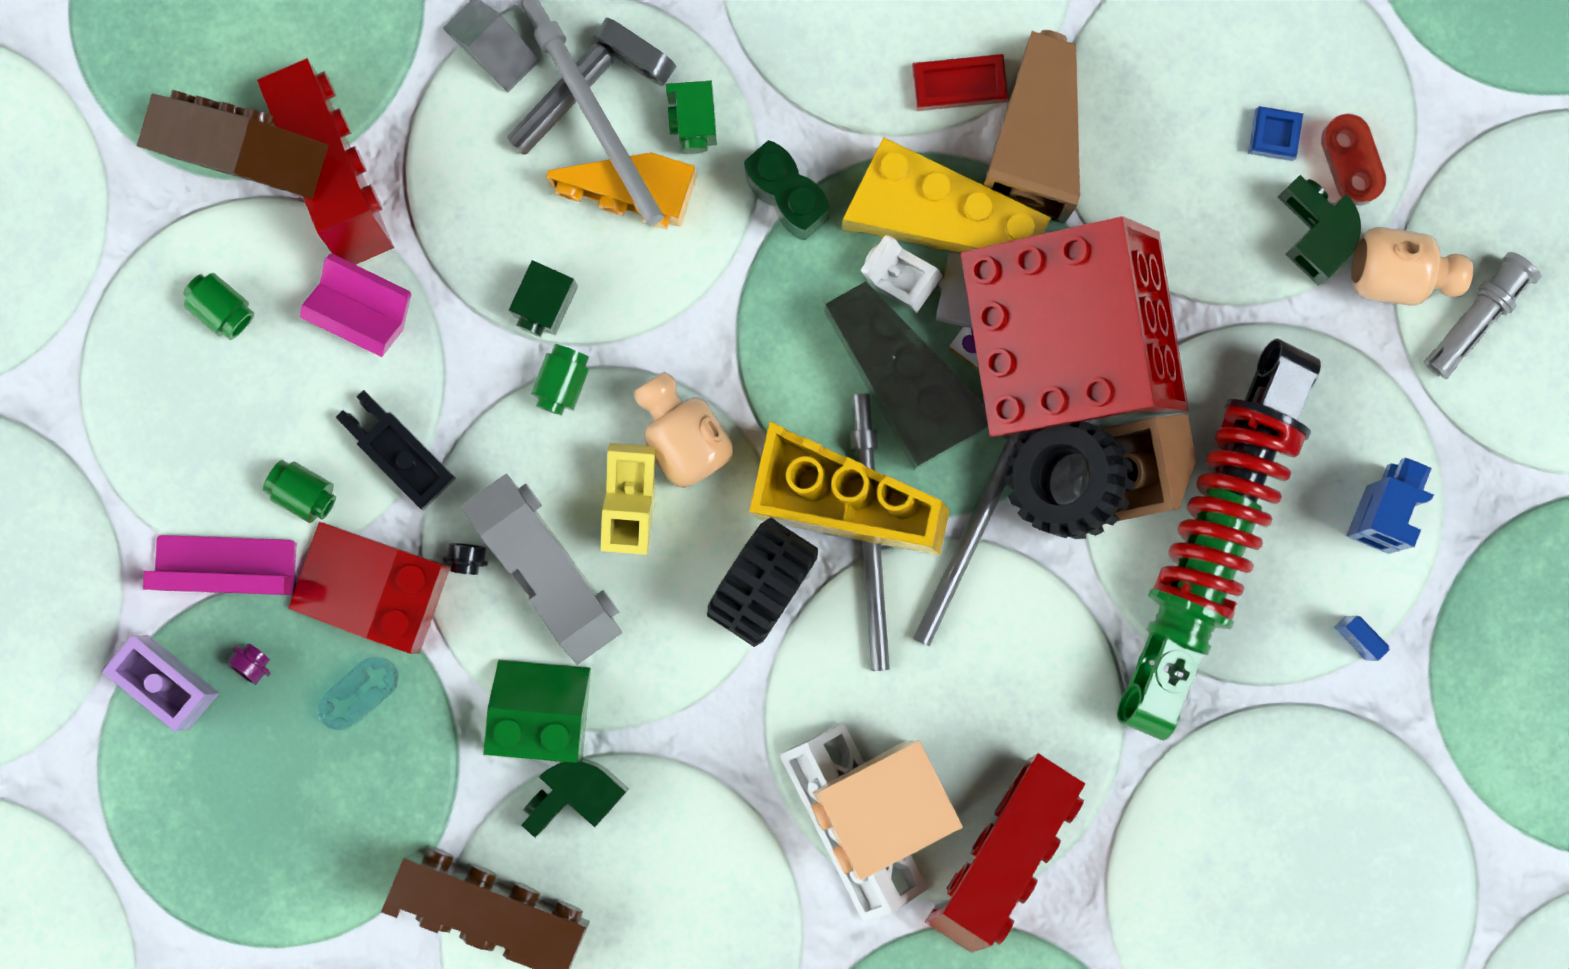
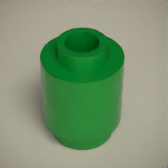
M211 273L206 277L202 274L197 275L184 289L183 295L187 297L184 302V308L217 336L224 335L229 340H233L246 329L254 317V312L248 307L249 302L215 273Z
M554 344L551 354H545L531 391L532 396L539 398L536 407L562 416L564 409L574 411L589 369L586 367L589 357L571 348Z
M284 460L277 462L269 472L263 485V491L270 495V501L308 523H312L317 517L323 520L330 513L336 501V496L332 494L334 488L332 482L295 461L290 464Z

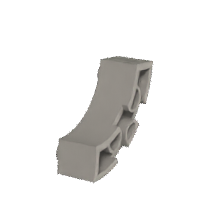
M506 473L462 504L461 507L479 537L491 549L509 574H513L524 591L529 595V601L557 643L578 665L623 633L613 616L619 613V610L604 590L598 594L594 591L568 552L536 511L542 504L526 483L518 488Z

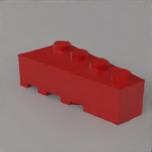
M306 58L257 79L269 113L274 116L273 123L276 127L329 145L313 199L303 197L316 232L332 254L355 265L393 249L394 245L379 211L383 210L373 186L371 184L367 185L363 173L367 172L364 161L356 146L350 147L346 136L352 134L342 110L340 108L334 110L330 101L331 98L336 97V93L326 72L317 73L309 59Z
M1039 753L1029 758L994 811V815L998 817L996 823L990 822L973 844L971 855L975 856L971 864L966 862L959 872L954 874L947 885V894L951 896L947 905L940 910L933 908L925 923L971 953L991 947L994 942L1000 945L1013 927L1014 920L1009 916L1017 902L1019 901L1024 904L1037 885L1038 879L1034 878L1033 874L1040 862L1043 861L1047 864L1057 851L1061 843V839L1056 837L1064 821L1070 824L1080 811L1084 800L1079 795L1086 783Z

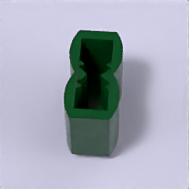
M768 140L744 161L745 176L751 190L763 202L775 207L780 222L791 234L806 240L829 220L830 206L824 192L811 179L799 174L794 159L782 146Z

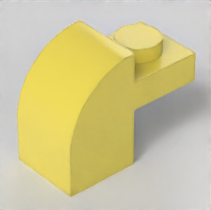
M609 443L606 495L602 508L601 551L648 554L655 500L656 448L646 445Z

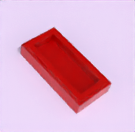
M1004 54L917 62L912 65L917 111L1005 103L1008 101Z

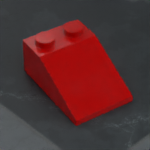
M319 522L288 609L409 654H420L450 566Z

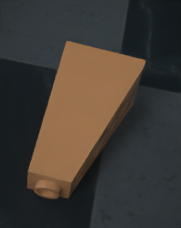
M1042 30L1040 33L1032 31L982 185L1062 223L1067 222L1077 207L1080 198L1076 44L1067 42V37L1056 31Z

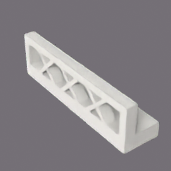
M844 722L779 755L863 923L895 912L928 890L911 855L861 881L856 879L852 872L844 875L832 852V848L838 846V843L830 828L825 831L821 830L810 805L817 802L812 793L813 791L864 763ZM835 739L842 753L841 766L832 762L824 746L826 742ZM893 867L901 870L909 886L901 894L898 893L891 879Z

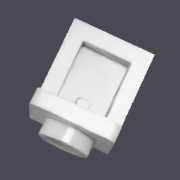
M885 235L881 242L870 250L861 269L863 275L876 290L916 313L943 277L938 268L904 250L896 239L889 235Z

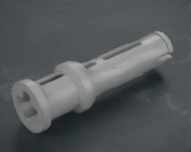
M1508 252L1504 256L1503 261L1505 264L1489 282H1482L1478 287V298L1453 326L1436 349L1426 357L1424 364L1437 376L1447 380L1458 364L1485 335L1491 325L1501 315L1512 313L1516 308L1515 301L1530 283L1536 284L1542 277L1537 267L1529 260L1514 252Z

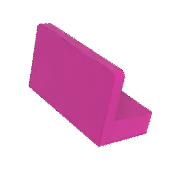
M330 253L324 260L320 284L302 304L300 318L383 357L404 329L411 292Z

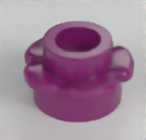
M249 643L243 649L233 646L232 650L234 653L226 663L236 673L254 685H257L264 675L270 676L269 669L265 667L270 659L264 653Z

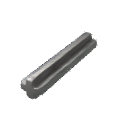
M595 43L576 62L589 87L613 64V57L605 47ZM563 77L508 134L507 139L509 143L521 154H528L577 102Z

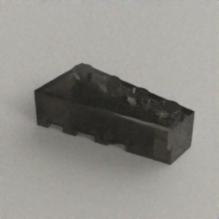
M866 281L825 304L824 313L914 470L988 429L985 405Z

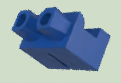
M1406 457L1400 460L1399 465L1388 464L1382 479L1366 486L1346 537L1387 554L1415 547L1421 529L1408 523L1414 507L1427 503L1434 497V494L1424 491L1432 468Z

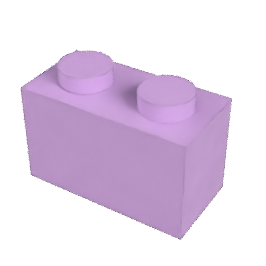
M132 635L102 671L174 732L190 730L220 694L149 635Z

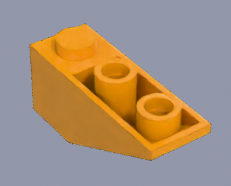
M652 152L630 156L664 215V218L659 223L652 226L660 229H668L669 224L681 227L697 178L696 167ZM610 159L552 169L547 172V180L551 187L556 188L554 193L562 198L581 202L583 196L599 201L598 207L612 214L624 216L625 211L628 210L642 215Z

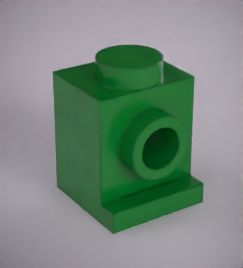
M712 80L666 84L668 103L676 104L675 107H668L670 135L679 134L681 153H703L708 151V146L717 145Z

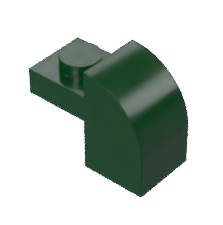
M1299 175L1282 191L1278 198L1310 229L1285 255L1314 283L1320 285L1329 279L1353 254L1360 239L1361 220L1357 207L1347 194L1331 205L1327 201L1328 194L1321 185L1312 179L1306 181Z
M582 759L578 763L560 762L539 776L552 791L547 794L541 789L523 809L529 817L521 826L536 838L568 803L595 828L626 794L629 788L607 768L597 762Z

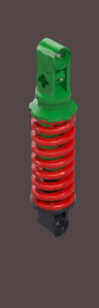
M1279 338L1272 340L1261 353L1257 364V371L1245 400L1227 399L1224 406L1226 410L1224 413L1225 418L1221 425L1222 428L1216 432L1214 438L1221 450H1214L1208 453L1205 463L1212 473L1200 475L1196 482L1197 489L1204 496H1195L1189 499L1187 510L1195 519L1181 521L1177 529L1178 534L1186 542L1173 543L1168 551L1169 557L1177 566L1170 565L1161 568L1154 588L1148 594L1152 600L1160 605L1159 613L1156 614V620L1154 622L1150 621L1146 631L1150 634L1139 656L1129 686L1120 700L1117 718L1121 724L1159 740L1169 738L1178 725L1182 706L1195 680L1203 655L1209 654L1212 647L1208 642L1212 637V632H1214L1215 628L1231 629L1234 622L1232 619L1237 602L1227 599V594L1237 597L1243 594V584L1233 579L1237 570L1244 573H1250L1253 570V562L1243 557L1246 547L1259 550L1263 545L1262 538L1253 535L1252 532L1256 524L1268 527L1273 520L1270 514L1261 511L1262 507L1257 504L1258 498L1272 504L1279 503L1282 498L1280 491L1264 485L1267 476L1280 481H1287L1291 476L1289 468L1273 462L1278 452L1289 457H1297L1304 441L1311 434V430L1299 422L1298 419L1309 392L1319 376L1321 362L1319 358ZM1151 660L1155 661L1154 665L1150 664ZM1166 665L1169 666L1168 672H1164ZM1179 672L1183 673L1182 677L1177 676Z

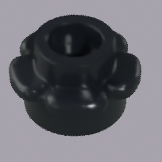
M449 543L448 556H443L442 558L444 562L451 563L450 572L478 575L479 567L488 566V562L485 560L486 547L479 545Z

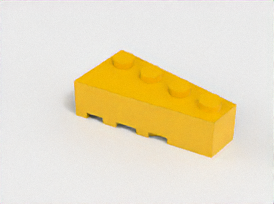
M883 137L843 218L841 230L880 236L882 239L885 235H889L895 238L897 242L900 240L924 245L925 248L960 253L1043 234L1051 217Z
M769 421L749 510L751 514L761 521L773 518L785 526L940 556L950 512L942 500L890 476H885L849 457L846 458L808 438H803Z

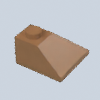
M1188 414L1153 417L1104 429L1115 437L1114 440L1123 445L1127 451L1123 456L1131 461L1133 471L1127 473V478L1134 481L1133 491L1126 490L1124 494V499L1129 500L1130 503L1126 510L1118 508L1115 512L1120 518L1118 521L1179 509L1197 460ZM1087 462V468H1088V473H1089V478H1090V469H1089V464H1088V462Z

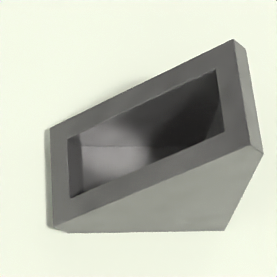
M471 0L443 27L444 31L507 93L540 62L539 58L502 15L481 0Z

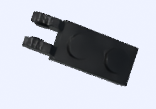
M363 390L356 397L360 405L366 411L372 413L379 422L367 433L351 413L342 410L336 416L337 420L359 441L357 445L424 511L456 477L390 411L387 413L369 393Z

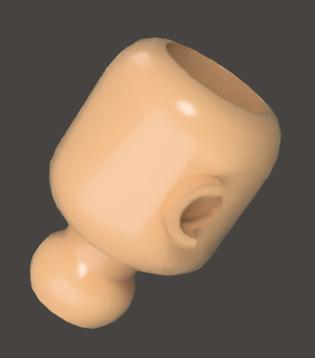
M1374 227L1361 236L1355 249L1351 271L1352 285L1357 294L1370 300L1416 306L1427 300L1434 289L1440 290L1442 294L1449 297L1464 295L1472 281L1473 263L1467 256L1455 253L1441 257L1437 241L1431 235L1404 231L1400 228Z
M663 372L634 390L637 404L641 408L648 410L654 419L645 428L644 441L647 446L656 448L655 464L662 469L667 479L673 485L681 488L692 486L720 469L731 459L733 454L731 440L708 403L699 397H692L682 402L677 394L676 381L670 374Z

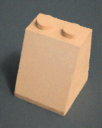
M906 740L812 792L817 802L810 805V808L821 830L825 831L830 828L838 843V846L832 848V852L844 875L852 872L854 877L860 881L963 828L920 740Z

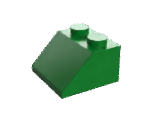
M498 660L487 708L483 755L578 763V761L582 760L591 668Z

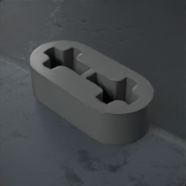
M606 17L593 35V39L605 47L610 54L660 86H664L677 67L667 55L613 19Z

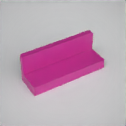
M160 535L156 541L155 571H144L143 589L293 595L297 544L293 540Z

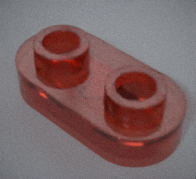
M1342 114L1335 117L1324 128L1321 136V145L1335 186L1341 198L1347 194L1357 206L1369 204L1382 194L1386 186V174L1371 130L1366 121L1357 115ZM1346 134L1350 138V147H1342L1337 141V135ZM1353 176H1359L1365 181L1364 190H1358L1353 186Z

